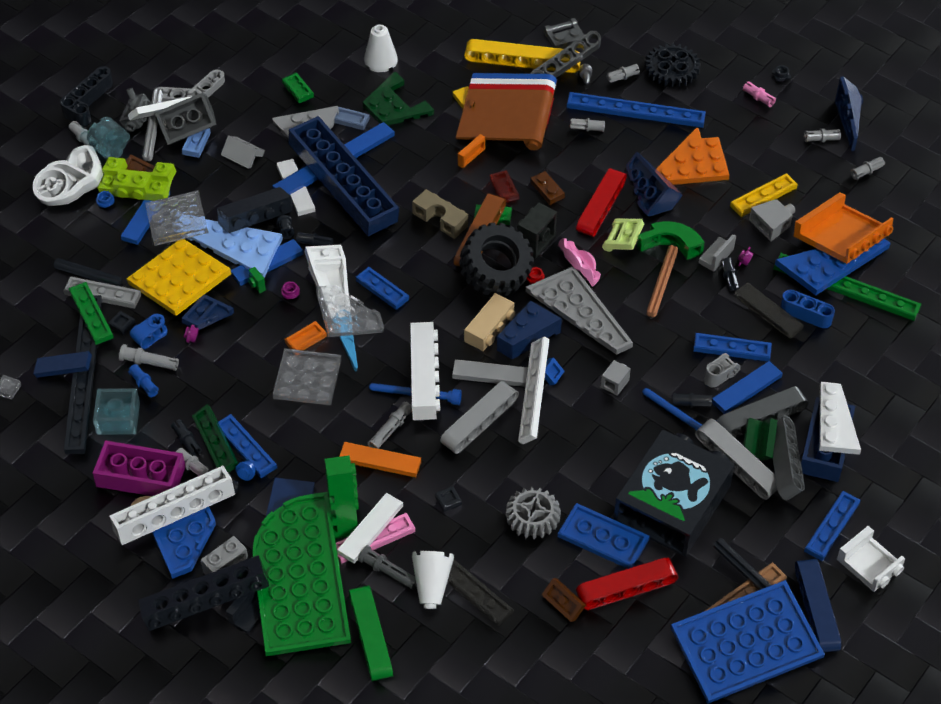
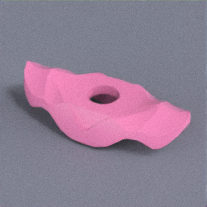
M562 238L558 246L564 253L565 258L573 268L582 273L584 278L593 287L599 281L601 275L600 272L596 271L595 258L587 251L578 250L573 241H567L566 238Z

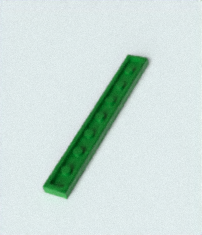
M780 253L778 259L787 257L788 255ZM774 265V270L785 273L776 265ZM846 276L827 288L828 290L915 321L921 307V303Z

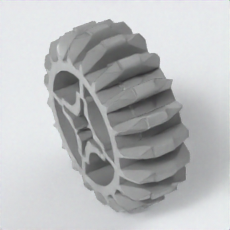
M531 487L530 491H527L523 488L522 493L516 491L515 496H511L506 505L505 516L508 525H511L512 531L517 530L518 536L523 533L525 538L529 535L533 539L536 538V535L543 538L544 533L550 535L551 530L556 529L560 521L559 515L561 510L558 501H555L554 495L549 496L548 490L541 492V488L536 491Z

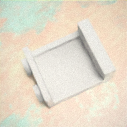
M867 526L840 548L837 560L875 592L879 587L884 588L892 576H898L903 571L905 558L903 556L898 559L895 558L872 538L874 530Z

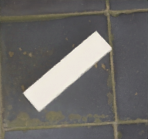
M190 97L137 107L128 114L129 120L154 116L155 112Z
M294 159L276 163L282 180L298 171ZM306 186L291 194V200L298 216L315 212V206Z
M386 493L338 548V554L355 564L364 547L372 544L403 507V502Z

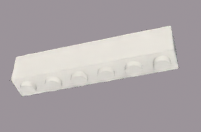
M433 322L410 323L413 420L437 419L436 411H440V399H436V397H440L439 385H436V382H439V371H435V368H439V359L435 357V355H438V343H434V341H438V330H434Z

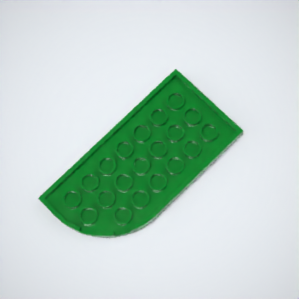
M328 492L290 499L284 502L283 506L274 512L271 511L265 517L253 542V557L259 555L269 582V587L257 591L266 656L351 643Z

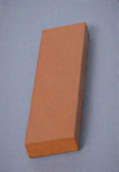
M344 442L339 456L350 455L351 463H355L358 466L411 477H417L421 464V457Z

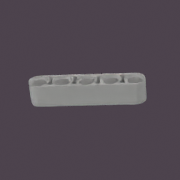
M504 381L499 382L444 432L440 442L455 454L460 453L516 401L519 392Z
M709 419L695 432L697 439L708 450L722 452L729 458L730 462L735 464L733 473L759 497L767 500L777 491L775 474L716 420Z

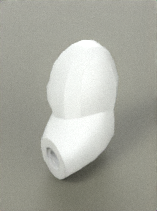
M83 145L74 148L67 160L52 162L36 175L33 181V191L42 204L48 206L69 204L77 200L84 193L99 186L103 177V171L94 147Z

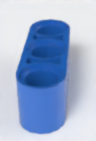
M786 290L783 293L780 306L783 313L820 328H828L832 325L835 313L832 305L795 290Z

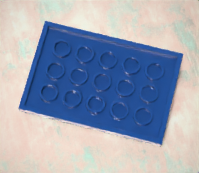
M786 580L673 623L670 627L707 703L821 659L825 655Z

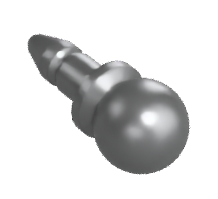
M582 64L579 68V74L586 85L590 82L592 67L589 64Z

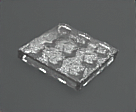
M198 190L145 203L155 246L209 233Z
M284 348L273 391V399L331 405L341 364V355Z

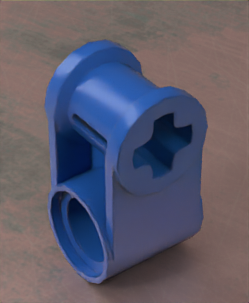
M161 314L151 315L131 329L130 337L141 348H149L168 333V329L164 325V317Z

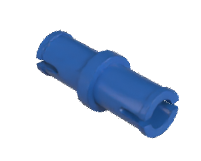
M132 365L128 373L136 380L137 386L143 388L149 397L156 396L159 388L151 381L149 374L144 373L139 365Z

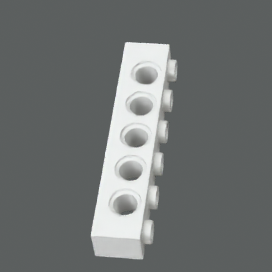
M221 466L110 515L114 533L121 545H124L235 495L232 478L224 466Z

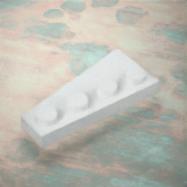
M821 382L819 451L860 455V444L841 384Z

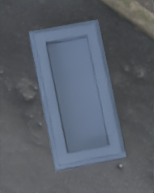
M338 107L339 114L335 116V123L360 130L365 129L370 119V114Z

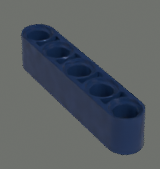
M817 559L795 561V573L810 627L823 652L840 651L841 638Z

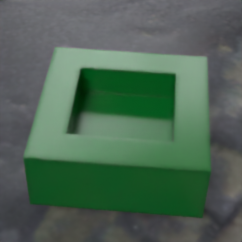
M256 267L249 269L248 282L250 286L255 288L259 294L266 291L264 277Z

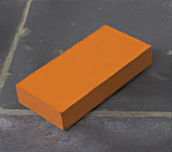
M480 134L458 153L459 167L464 168L485 150V136Z
M314 321L285 338V344L297 355L327 337V332Z

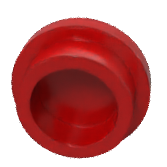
M532 267L527 281L534 284L543 280L545 275L542 269Z

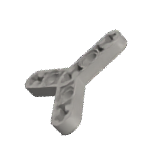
M213 70L192 89L158 87L156 90H162V102L181 99L186 96L193 97L202 92L207 97H210L225 83V76L223 71ZM204 86L210 87L209 89H202ZM175 95H182L180 98H174Z

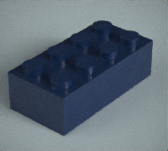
M816 397L801 460L802 473L839 482L845 453L819 451L820 398ZM847 404L853 420L855 406Z

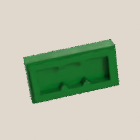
M298 73L282 79L283 85L298 103L314 97L313 91Z

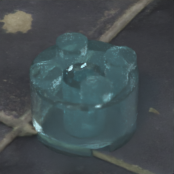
M103 117L99 123H94L88 130L87 140L89 141V146H93L95 151L104 158H118L122 155L130 135L112 118Z

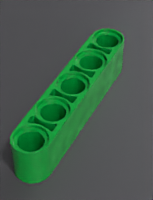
M370 585L350 589V601L371 680L376 681L393 677L392 665Z

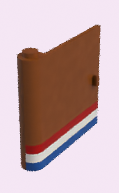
M473 73L456 139L474 140L482 134L485 136V140L524 141L526 147L530 150L540 149L557 84L556 77L551 74Z

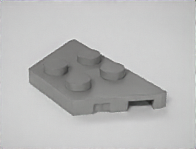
M338 106L274 117L272 119L273 124L281 129V133L289 139V129L317 116L330 129L333 128L336 114H339Z

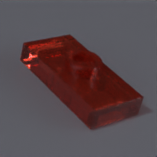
M507 170L490 174V180L499 197L506 199V202L519 199V194Z

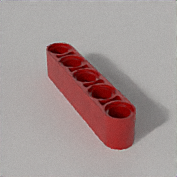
M612 168L608 169L577 223V232L592 237L596 235L625 184L626 173Z
M661 558L584 582L576 588L579 599L586 604L584 609L591 610L670 585L678 579V574L670 558Z

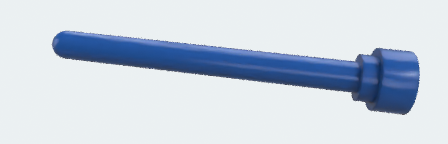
M376 383L369 385L371 391L412 396V388ZM457 389L449 392L440 391V397H436V399L448 400L452 405H460L462 391Z
M643 389V395L695 430L702 426V424L650 389Z

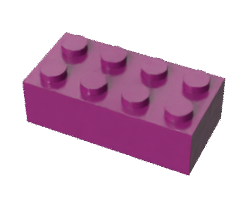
M105 440L94 468L93 476L96 487L155 496L180 484L185 470L183 453Z

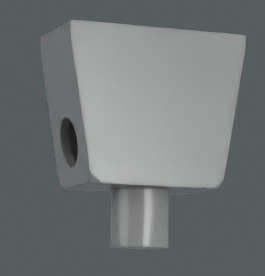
M775 199L752 207L749 220L772 241L791 226L795 207L791 203L784 206Z

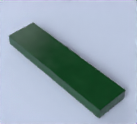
M206 404L193 414L192 418L216 467L224 466L229 473L236 468L238 462L211 407Z

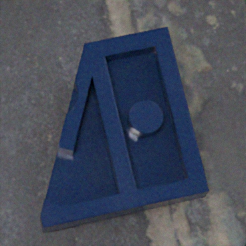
M204 294L182 317V323L189 327L193 324L200 330L232 315L234 308Z

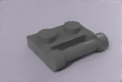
M575 18L557 25L543 27L544 34L553 48H566L584 36ZM567 28H571V29H569V30H565V31H562V32H558V33L553 34V32L560 31V30H564V29H567Z

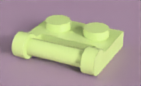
M614 219L612 223L613 228L608 239L604 241L602 248L608 252H611L613 249L633 250L638 235L644 226L643 220Z

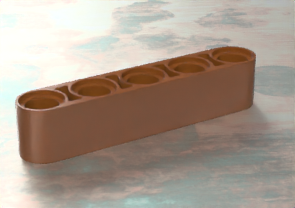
M487 194L455 255V266L460 267V253L468 237L475 229H478L481 225L488 226L489 223L497 225L505 209L506 199Z

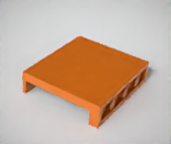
M839 192L795 221L794 237L848 264L892 233L893 218L891 217L884 223H881L845 205L846 195Z

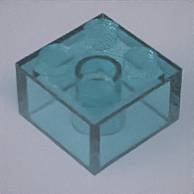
M97 389L93 417L97 435L136 434L140 406L137 389Z

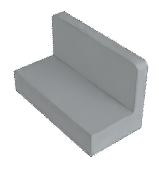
M228 136L221 155L250 169L255 156L263 157L265 150L238 137Z
M732 235L728 240L718 237L699 258V264L714 272L721 265L723 259L727 258L734 250L736 236Z

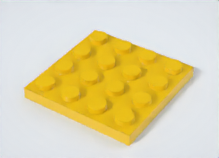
M181 238L126 279L133 288L140 290L142 294L177 316L232 273L229 267Z

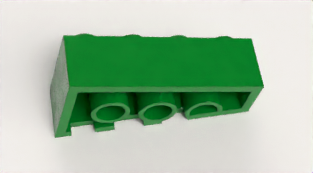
M350 455L325 459L327 490L335 539L349 537L358 526L356 510H359L356 467L355 463H351Z

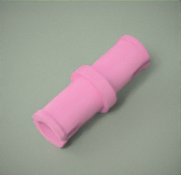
M749 81L743 86V91L752 95L756 101L760 100L768 107L774 105L776 98L766 93L765 89L758 88Z

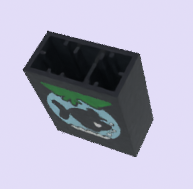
M662 430L617 496L614 520L649 535V539L686 557L729 490L735 464L730 462L729 458L722 452L715 450L709 452L694 445L693 441L684 434L676 433L673 435Z

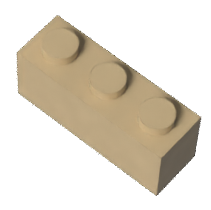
M495 293L465 328L464 342L481 351L491 346L497 334H500L507 322L512 321L514 318V302Z

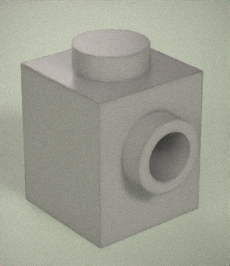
M614 360L602 375L601 388L618 396L629 381L631 368Z

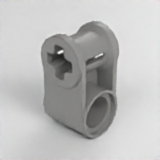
M724 353L707 365L704 383L709 387H717L729 378L734 377L741 366L738 363H734L729 358V355Z

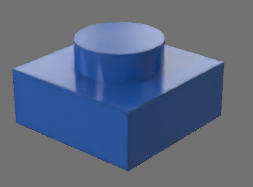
M553 357L549 358L546 362L545 380L549 385H555L565 371Z

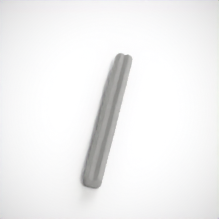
M155 89L153 91L151 105L162 102V90ZM156 115L149 116L142 155L144 161H151L153 158L158 128Z

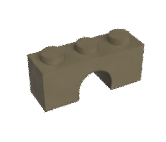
M427 189L412 201L414 215L425 222L432 217H441L440 230L454 239L468 227V214L464 210H460Z

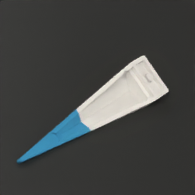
M342 246L305 247V255L309 265L308 269L354 370L357 371L358 364L351 321L346 258Z

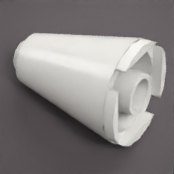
M376 25L370 32L364 55V63L371 71L387 72L389 68L396 66L398 57L388 28L384 25Z
M416 551L412 552L419 603L423 604L425 609H436V605H441L454 554L449 553V557H446L444 552L420 551V555H417Z

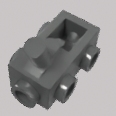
M128 88L126 91L129 100L119 121L126 130L134 131L140 128L143 122H146L147 117L129 120L128 114L137 107L151 105V101L144 93L135 95L133 88Z

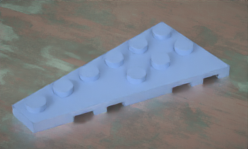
M181 214L173 227L175 233L190 241L195 240L202 247L212 249L215 254L234 264H240L248 270L256 267L264 278L283 239L280 233L249 227L229 233L218 224V221Z

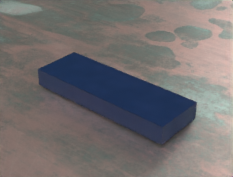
M86 351L37 358L33 374L38 378L88 371L92 354Z

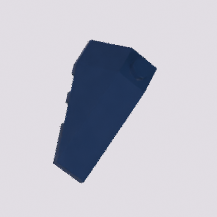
M842 76L839 79L835 104L851 151H854L858 139L863 96L854 84Z
M638 152L626 164L630 181L633 182L635 187L633 189L639 200L637 201L638 206L647 216L650 217L673 209L683 196L669 180Z

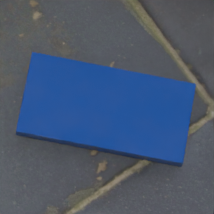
M576 503L560 528L557 537L629 569L636 564L650 536Z

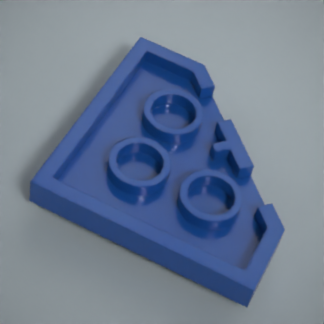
M209 507L152 532L172 579L191 572L216 525L215 518Z

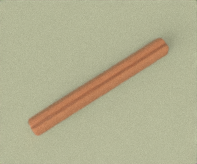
M670 245L668 247L647 308V316L655 317L657 315L678 253L677 246Z

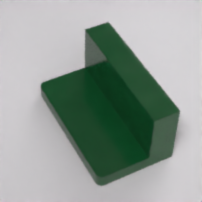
M749 418L746 423L743 446L761 462L773 458L778 420L770 418L762 422Z

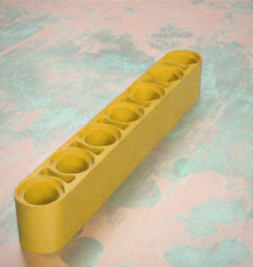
M471 39L467 42L464 56L466 60L471 62L536 69L563 49ZM564 57L561 59V61L567 63L570 61V59ZM581 61L573 67H571L570 69H568L566 72H578ZM549 67L547 70L555 71L556 69Z

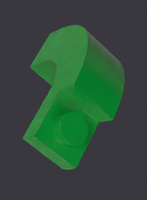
M663 221L651 224L650 231L639 234L637 247L642 252L658 245L677 246L686 260L703 254L705 242L692 228L677 222Z

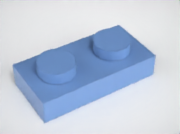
M210 128L189 136L182 148V154L199 158L211 134Z

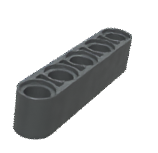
M597 31L588 32L534 69L530 74H551L557 78L600 48V34ZM591 38H595L598 40L596 43L593 44L589 42ZM582 48L584 51L582 53L575 52V49ZM567 57L570 59V61L564 63L561 61V59ZM549 67L556 69L554 72L547 71Z
M794 386L720 416L717 422L736 438L745 434L747 419L753 418L762 422L770 418L778 420L784 415L790 416L804 410L808 406L809 401L800 389Z
M784 415L777 422L773 464L778 493L787 501L805 489L795 425L791 418Z

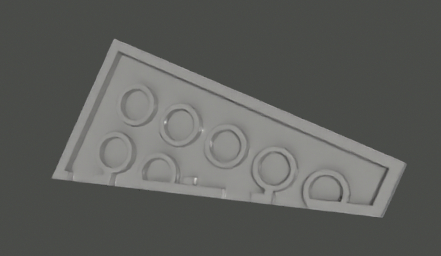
M568 268L526 287L528 294L616 355L633 347L631 339L575 268Z

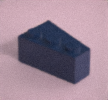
M530 301L497 336V351L510 359L518 357L531 349L532 342L544 336L548 338L553 334L561 333L562 318Z

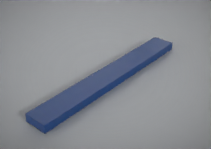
M574 92L569 93L567 108L701 128L704 126L706 111Z
M383 122L344 145L357 158L395 136V131ZM306 166L272 186L273 189L281 187L291 195L319 179Z

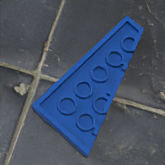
M885 238L882 239L878 244H875L848 264L819 249H814L776 259L775 265L814 295H817L889 249L890 242Z

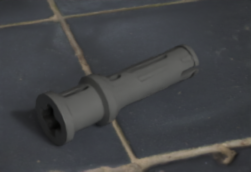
M369 545L365 546L358 558L359 562H365L373 567L374 571L384 572L411 590L416 587L415 576L388 561L386 555L378 554Z

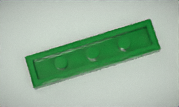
M87 282L70 287L69 292L95 345L113 339V333Z

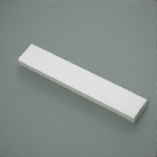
M545 336L531 343L518 442L522 444L537 438L549 339Z

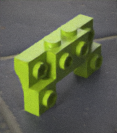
M108 157L102 169L104 176L98 186L99 192L109 191L113 196L121 198L166 202L171 182L176 174L174 164L157 162L153 172L126 170L128 165L125 158Z

